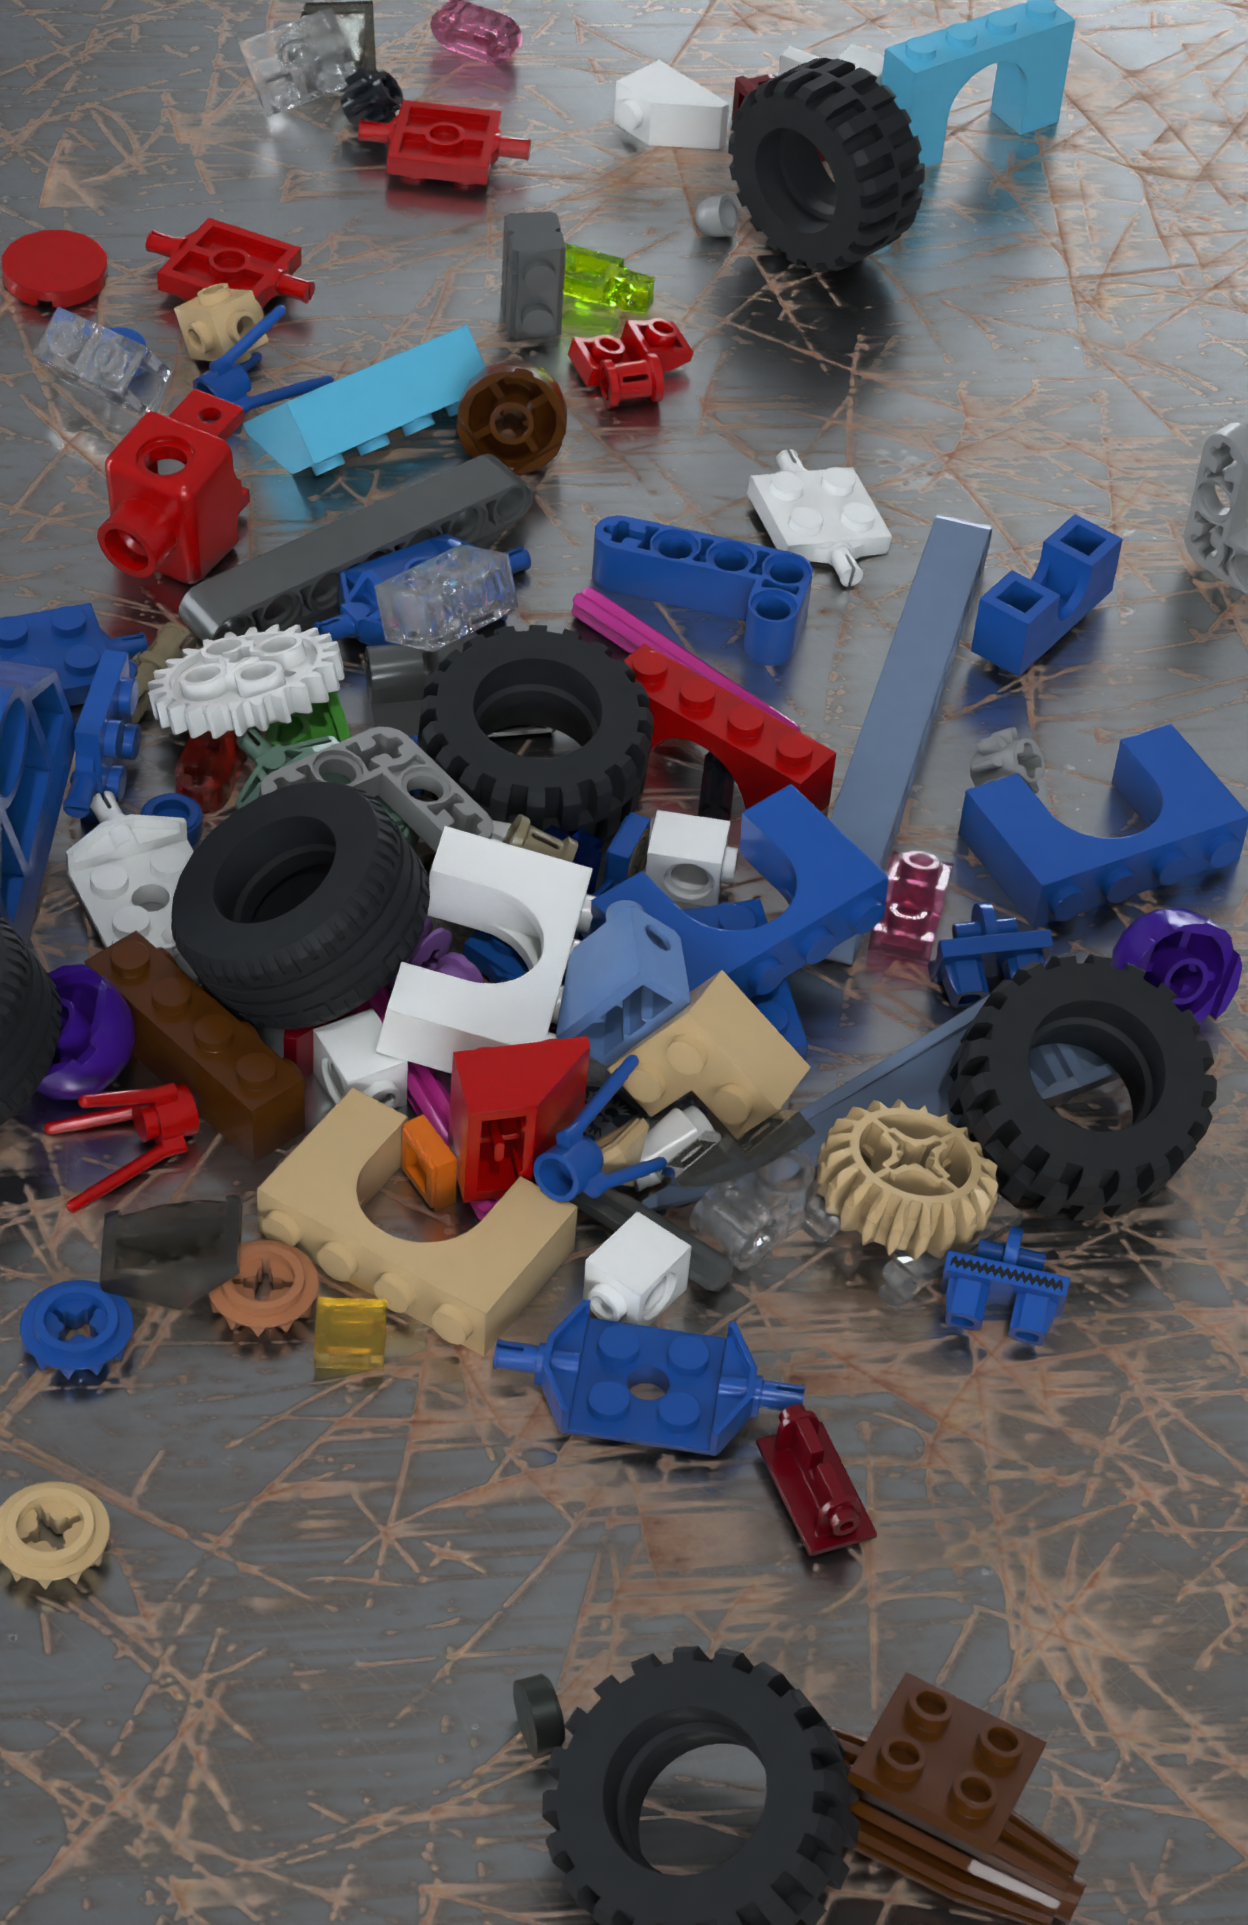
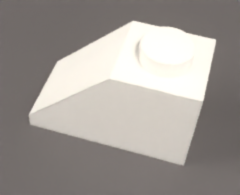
M661 60L617 80L614 124L649 146L718 150L726 146L729 103Z

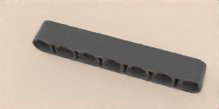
M480 455L200 582L184 595L179 605L178 614L180 620L202 641L205 639L214 641L224 638L227 632H232L236 636L245 635L250 627H256L258 632H265L274 624H279L280 631H285L296 624L303 623L339 606L337 599L339 572L441 534H449L472 544L519 521L532 504L533 490L529 484L495 455Z

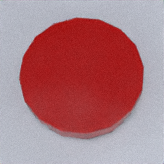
M42 230L27 234L12 242L2 255L3 284L11 295L27 304L39 306L38 299L52 301V307L58 308L81 304L99 294L105 286V277H108L107 253L99 242L77 232Z

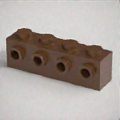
M136 930L84 961L85 966L110 981L123 995L130 1007L135 1022V1044L132 1054L165 1084L174 1082L175 1085L182 1083L187 1085L195 1100L198 1114L253 1164L305 1131L304 1091L306 1090V1082L298 1066L288 1058L279 1057L262 1042L259 1034L250 1023L236 1019L213 997L204 984L194 982L178 967L176 961L166 949L162 947L156 948Z

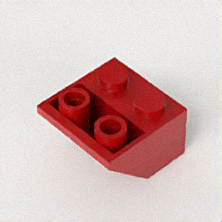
M588 1036L547 1039L540 1042L499 1047H481L474 1050L453 1052L448 1143L450 1150L457 1158V1179L463 1203L502 1198L520 1176L538 1185L533 1173L534 1162L539 1155L557 1143V1133L568 1126L585 1106L590 1054Z

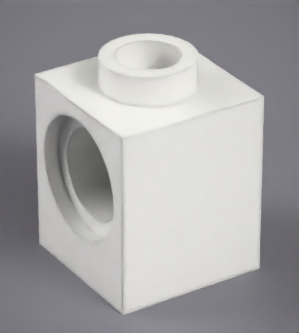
M657 810L647 853L646 875L672 901L701 906L718 905L722 883L734 884L739 848L728 846L730 821Z
M373 1008L313 1029V1073L334 1106L352 1087L393 1109L407 1105L408 1061L376 1052L383 1023Z
M637 1211L586 1259L583 1300H591L590 1310L599 1319L650 1326L687 1289L692 1246Z

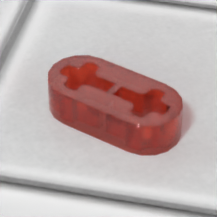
M234 730L226 731L217 739L212 738L211 731H207L196 738L189 736L175 767V793L194 799L200 805L202 814L216 812L226 805L247 760V754L236 744L238 737ZM222 742L218 752L211 751V748H216ZM204 776L212 777V779H207L203 786L201 785Z

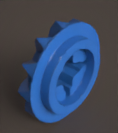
M71 1280L52 1285L38 1293L28 1303L22 1314L20 1334L24 1353L31 1354L36 1359L41 1371L52 1367L62 1371L68 1380L76 1370L90 1369L98 1376L103 1364L110 1360L122 1362L125 1346L129 1341L133 1340V1315L131 1308L124 1297L117 1291L98 1282ZM84 1324H89L90 1337L87 1338L77 1334L70 1340H65L64 1327L69 1326L73 1329H79Z

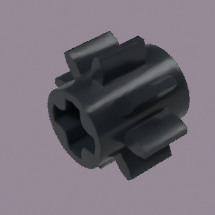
M364 66L345 78L349 87L343 90L344 95L341 97V106L346 117L355 127L359 128L360 119L390 123L397 116L395 112L400 109V104L403 102V94L399 84L390 73L385 70L378 72L376 68L369 72Z

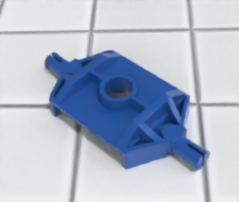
M441 534L339 572L337 599L340 615L314 623L312 628H318L319 635L331 634L332 642L347 637H356L364 644L376 646L412 643V639L495 606L499 607V618L504 621L508 617L510 589L506 577L522 570H528L531 567V557L526 549L524 550L523 546H518L513 550L496 555L490 549L483 550L449 534Z
M584 1299L548 1336L547 1343L540 1342L538 1346L504 1341L498 1338L495 1348L493 1369L500 1368L535 1374L534 1385H541L557 1428L563 1433L716 1456L721 1453L750 1417L758 1418L759 1408L783 1411L794 1404L803 1405L804 1384L796 1385L763 1380L764 1376L757 1375V1366L736 1322L729 1321L727 1338L589 1318L591 1300ZM641 1383H650L660 1387L665 1392V1395L655 1400H643L633 1395L630 1389Z

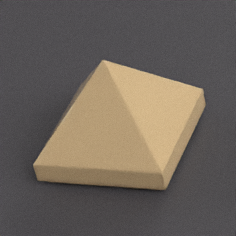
M644 1117L640 1120L636 1118L595 1141L603 1153L604 1163L601 1168L603 1173L606 1174L640 1162L649 1128ZM635 1180L621 1185L634 1186Z

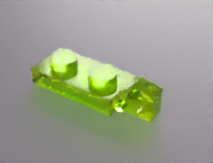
M565 243L563 294L574 296L582 301L605 303L606 306L618 305L622 311L646 314L654 302L655 279L653 276L638 273L624 267L623 258Z

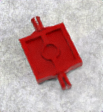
M403 100L399 114L390 123L360 119L358 129V141L388 144L387 174L403 175L409 179L429 178L454 181L460 185H487L492 165L499 157L529 161L531 151V139L502 136V111Z
M208 218L195 232L185 237L176 238L157 230H151L152 233H149L147 236L145 247L148 252H154L170 258L157 272L158 290L181 297L184 300L190 301L198 297L197 293L200 290L220 283H227L230 289L253 291L254 297L262 309L272 298L281 294L303 301V303H309V300L311 301L314 295L315 283L313 281L292 276L302 265L301 247L212 218Z

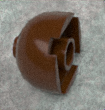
M504 360L486 366L467 384L458 405L457 432L464 450L472 458L484 454H492L509 468H514L512 471L517 475H524L541 469L558 454L567 431L568 408L559 384L544 369L527 361Z

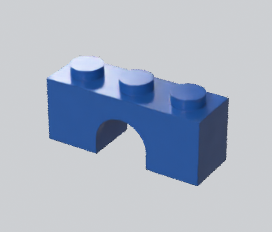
M1074 514L1043 542L1041 558L1031 579L1011 570L979 599L971 651L1019 677L1113 590L1123 538Z

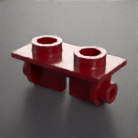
M794 1404L785 1408L779 1414L780 1425L778 1426L777 1434L756 1439V1445L809 1556L876 1538L877 1532L822 1421H819L814 1412L806 1411L805 1407L801 1404Z

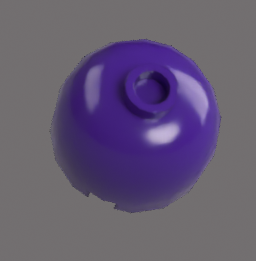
M1186 908L1158 909L1137 918L1121 934L1113 949L1111 958L1112 967L1123 970L1126 964L1129 963L1146 971L1143 979L1156 988L1163 982L1177 994L1172 1001L1181 1012L1187 1009L1191 1010L1198 1023L1202 1022L1208 1015L1216 1020L1227 1009L1238 990L1242 971L1240 954L1233 949L1232 938L1227 931L1215 921Z
M83 964L64 965L48 973L56 984L57 993L61 1000V1030L52 1065L36 1091L55 1100H78L81 1095L101 1092L118 1078L123 1071L135 1044V1022L125 998L110 981Z

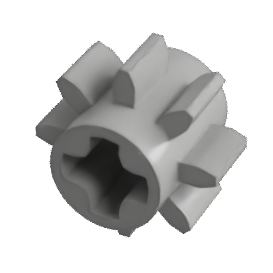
M1011 727L991 733V737L976 741L975 744L979 752L974 754L970 762V775L975 787L1018 773L1034 793H1038L1039 788L1036 782L1044 774L1045 760L1042 750L1032 738L1018 740L1016 728Z

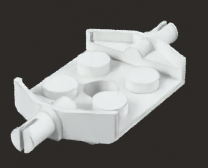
M103 791L104 801L100 792L95 794L90 808L95 813L100 824L66 851L67 874L105 948L137 930L156 948L162 947L172 955L178 967L197 984L202 983L177 950L171 930L173 896L180 874L194 852L187 840V822L185 818L136 814L125 815L122 813L112 792ZM147 902H156L165 905V907L157 911L148 912L139 905Z

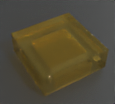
M317 1297L314 1368L384 1370L387 1300Z

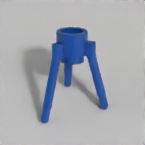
M279 305L257 323L223 356L209 364L210 370L193 381V389H198L244 408L245 414L254 408L306 394L334 382V378L331 375L251 397L246 395L251 390V381L246 372L262 360V354L254 352L249 360L241 364L235 363V361L285 315L286 308L283 305Z
M629 1055L616 1068L576 1118L557 1133V1143L537 1157L534 1162V1177L541 1191L549 1198L557 1202H568L584 1192L589 1197L596 1199L609 1188L648 1176L666 1168V1159L664 1157H657L605 1174L601 1171L604 1163L603 1153L595 1142V1137L591 1134L583 1136L586 1128L637 1067L639 1059L636 1055Z

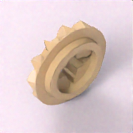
M41 1482L19 1490L1 1505L0 1564H4L10 1569L16 1583L24 1578L34 1579L46 1590L53 1580L69 1578L77 1584L82 1571L90 1566L100 1567L103 1551L107 1543L111 1542L110 1521L102 1502L87 1489L67 1482ZM42 1519L45 1526L51 1527L52 1531L56 1534H63V1549L57 1550L56 1547L52 1548L46 1540L40 1541L39 1520Z

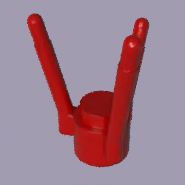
M174 1082L153 1088L81 1095L78 1099V1104L83 1108L123 1107L49 1121L44 1125L45 1133L52 1135L133 1120L140 1139L143 1142L153 1140L158 1145L69 1200L66 1204L67 1210L74 1213L88 1204L97 1201L163 1159L187 1152V1144L184 1137L198 1133L199 1116L195 1100L188 1086L184 1083L175 1085Z

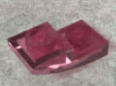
M893 851L886 873L889 876L885 914L879 924L871 930L868 951L929 963L954 863L939 861L934 855L921 851H911L908 853Z

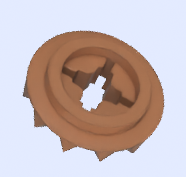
M254 1240L232 1247L216 1260L208 1276L207 1287L212 1312L221 1313L226 1318L231 1330L241 1325L251 1327L257 1337L261 1335L265 1328L279 1327L287 1333L295 1319L309 1318L313 1302L319 1297L318 1273L311 1259L298 1248H292L283 1242L275 1240ZM263 1274H269V1283H272V1290L269 1293L268 1299L258 1301L255 1298L254 1291L258 1288V1283L262 1282Z

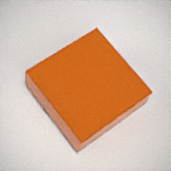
M424 1114L404 1122L401 1141L402 1170L430 1208L437 1211L456 1203L457 1158Z

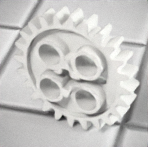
M274 624L265 632H258L256 627H250L245 635L236 636L232 632H227L224 638L214 641L210 639L203 640L204 647L199 650L183 649L184 658L167 659L165 663L168 668L153 672L155 680L148 682L150 691L148 695L155 720L159 719L161 728L171 727L175 735L189 730L190 737L196 738L207 731H211L212 738L217 739L226 731L234 730L236 736L239 737L243 736L250 727L256 726L259 730L266 731L269 728V724L280 721L288 724L292 722L290 714L295 712L310 714L313 712L311 703L328 702V692L339 691V681L345 679L338 642H332L331 634L319 635L318 628L302 632L301 626L297 624L285 631H280L279 624Z

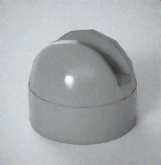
M728 194L711 196L703 200L695 211V222L698 229L705 235L716 238L734 235L738 227V212L733 198Z

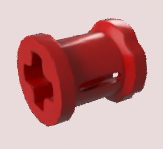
M656 353L645 354L643 360L616 364L611 359L600 361V390L607 408H617L620 401L649 397L651 402H658L663 399V372ZM639 379V381L623 382L624 380Z

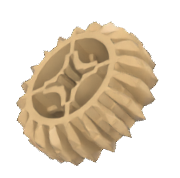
M900 1099L891 1108L876 1100L871 1102L867 1110L852 1107L846 1117L837 1119L834 1127L830 1128L816 1161L818 1164L816 1171L818 1182L816 1193L826 1200L825 1212L830 1215L840 1216L841 1231L856 1230L861 1233L863 1245L873 1241L884 1245L888 1256L896 1249L907 1251L915 1261L925 1251L938 1259H942L950 1249L962 1252L967 1243L971 1242L972 1239H977L980 1232L986 1228L998 1197L996 1193L999 1185L996 1182L998 1165L983 1157L981 1144L979 1142H972V1139L968 1138L967 1127L956 1128L950 1122V1114L937 1117L928 1113L925 1104L918 1110L907 1108Z

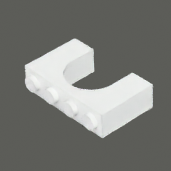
M445 826L429 875L430 901L427 915L477 929L500 938L519 953L525 961L529 972L507 982L478 983L401 962L386 1009L376 1052L452 1074L453 1052L474 1050L481 1047H499L558 1039L556 1034L548 1032L550 1023L558 1024L564 985H561L563 976L566 977L569 955L574 947L582 942L574 939L575 932L588 934L592 921L591 900L596 897L586 894L593 868Z

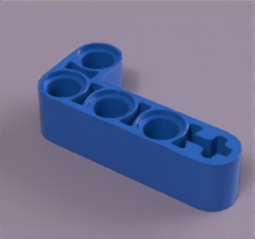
M609 516L600 520L595 526L592 578L602 589L745 621L743 650L748 658L761 665H780L789 661L794 655L807 620L813 567L805 557L793 552L629 516Z

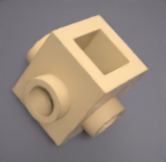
M227 283L206 287L197 293L198 297L174 308L190 358L214 361L223 356L264 318L263 310L255 299L253 291L230 289ZM265 333L235 363L241 364L251 358V350L269 342L267 334Z

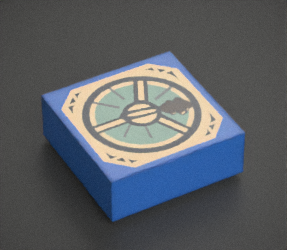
M630 812L624 818L606 851L604 881L607 879L614 880L613 887L617 883L620 884L641 872L646 865L651 818Z

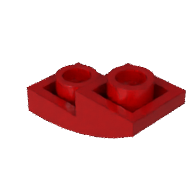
M653 318L649 321L626 320L621 338L608 335H599L595 338L573 337L567 355L586 386H600L599 363L601 360L611 359L616 364L643 360L645 354L656 353L661 363L662 372L665 373L690 362L694 352L674 321ZM639 379L624 380L623 382L639 381Z

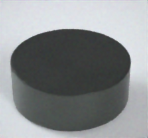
M537 1674L514 1681L513 1697L521 1732L530 1752L536 1756L550 1752L557 1746L562 1748L565 1742L564 1719L556 1691L549 1678L543 1674Z

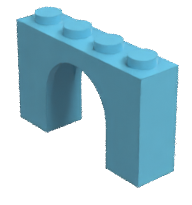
M1029 0L1003 10L992 11L987 15L963 23L950 25L948 28L913 37L908 41L885 48L881 85L888 86L897 96L894 102L900 110L905 109L912 121L908 125L913 136H918L922 148L920 154H918L919 163H924L925 168L942 162L947 120L953 101L972 76L994 63H997L990 110L1019 135L1059 122L1076 20L1052 0Z

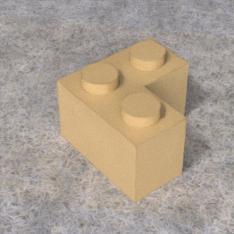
M721 970L690 992V1005L613 1061L607 1070L612 1074L629 1055H636L639 1063L622 1086L650 1117L692 1090L737 1139L777 1113L811 1067L728 975Z

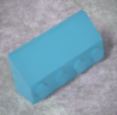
M464 325L289 400L243 423L246 433L289 473L295 474L311 466L316 477L345 464L346 462L342 456L344 451L357 447L360 456L377 450L391 443L387 433L401 427L406 437L435 424L431 413L444 407L449 417L458 414L459 401L467 384L486 366L468 325Z

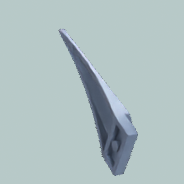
M990 995L822 1098L642 1201V1204L657 1212L815 1170L818 1168L816 1161L821 1146L825 1143L828 1131L834 1127L836 1120L846 1117L852 1107L867 1110L873 1100L881 1102L888 1108H891L898 1099L902 1100L907 1108L918 1110L925 1104L928 1113L937 1117L950 1114V1122L956 1127L963 1116L962 1114L954 1115L949 1111L948 1091L955 1082L949 1075L952 1059L961 1045V1038ZM1057 1043L1042 1045L1029 1050V1068L1033 1083L1049 1107L1068 1103L1074 1096L1121 1078L1115 1069L1103 1058L1079 1046Z

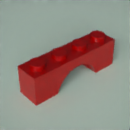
M645 643L623 660L636 674L635 682L639 681L645 687L650 699L649 710L653 714V735L650 753L669 738H682L701 745L716 756L731 773L741 792L745 809H749L790 784L804 795L820 812L829 806L837 752Z

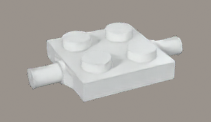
M787 449L781 451L775 459V463L781 472L751 475L747 489V495L776 549L799 554L808 561L828 563L834 567L842 585L848 587L849 582L851 586L858 584L863 578V571L855 559L862 556L888 554L892 535L853 467H831L823 470L808 471L803 467L795 450L790 449L789 454Z

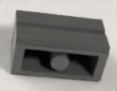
M551 211L510 213L504 216L501 307L510 338L557 337L561 334L566 245L557 213Z

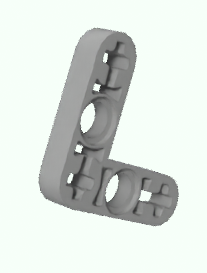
M1230 423L1208 437L1203 446L1185 529L1184 542L1188 553L1195 562L1248 597V528H1246L1248 519V427L1241 423ZM1215 485L1220 486L1229 497L1230 508L1223 505L1217 497Z
M379 726L361 732L271 772L264 777L260 785L258 797L285 786L311 781L327 782L321 777L325 773L345 775L351 780V783L346 785L366 791V793L371 794L373 797L378 795L435 852H437L445 826L489 839L492 838L494 830L493 820L488 813L408 735L392 727ZM424 789L434 793L439 799L433 802H423L412 797L409 791Z

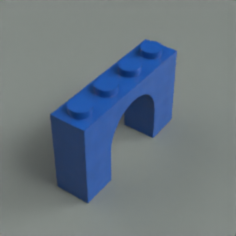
M1171 723L1120 740L1111 783L1148 827L1134 835L1120 838H1101L1086 835L1065 826L1048 811L1018 773L965 791L958 834L1033 929L1057 921L1070 920L1080 913L1109 903L1122 902L1130 896L1162 885H1172L1182 878L1214 867L1221 868L1240 859L1248 828V812Z
M790 784L743 811L739 853L781 893L789 905L779 917L765 925L746 930H723L710 927L688 916L641 871L591 900V914L593 916L591 934L606 923V910L612 903L620 900L634 901L644 908L645 913L675 930L681 938L690 992L723 970L738 988L751 999L757 994L765 995L770 993L785 977L806 964L813 965L819 963L829 955L834 947L856 934L863 935L874 929L881 919L884 918L889 876Z

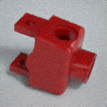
M194 388L168 417L152 411L146 412L107 457L105 473L110 517L99 527L97 539L100 549L117 569L138 578L149 577L155 571L184 584L194 585L200 582L238 543V515L250 502V493L248 488L241 486V480L234 473L232 450L225 441L244 422L243 407ZM214 420L215 422H209V423H208V422H205V421ZM173 459L185 464V467L179 472L161 475L158 473L157 461Z

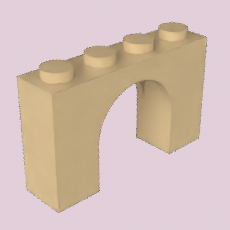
M352 1087L257 1188L258 1233L264 1235L267 1240L280 1241L292 1248H298L333 1279L342 1282L347 1281L375 1296L391 1311L397 1313L404 1312L433 1328L447 1342L456 1345L462 1344L484 1357L497 1342V1339L503 1335L574 1251L578 1206L570 1202H557L549 1198L541 1191L538 1185L520 1176L475 1227L455 1238L439 1242H413L394 1237L382 1231L366 1217L363 1209L401 1167L403 1123L408 1121V1116Z

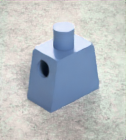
M620 900L612 903L606 910V923L575 946L569 955L556 1038L565 1039L588 1036L590 1043L589 1057L605 1066H609L613 1061L690 1005V991L682 943L676 931L645 913L644 908L634 901Z

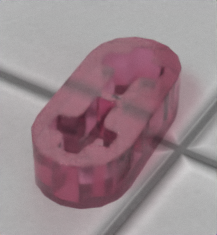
M449 0L432 16L430 23L435 39L442 46L491 64L500 65L506 63L521 48L523 42L522 31L511 17L464 0Z

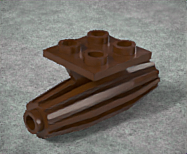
M908 1672L904 1674L869 1738L830 1726L847 1753L844 1758V1763L850 1769L847 1778L850 1784L857 1787L859 1799L854 1804H850V1811L860 1822L857 1846L852 1847V1849L957 1903L1026 1925H1051L1054 1917L1069 1924L1088 1883L1087 1880L1075 1874L1081 1859L1014 1811L1047 1742Z

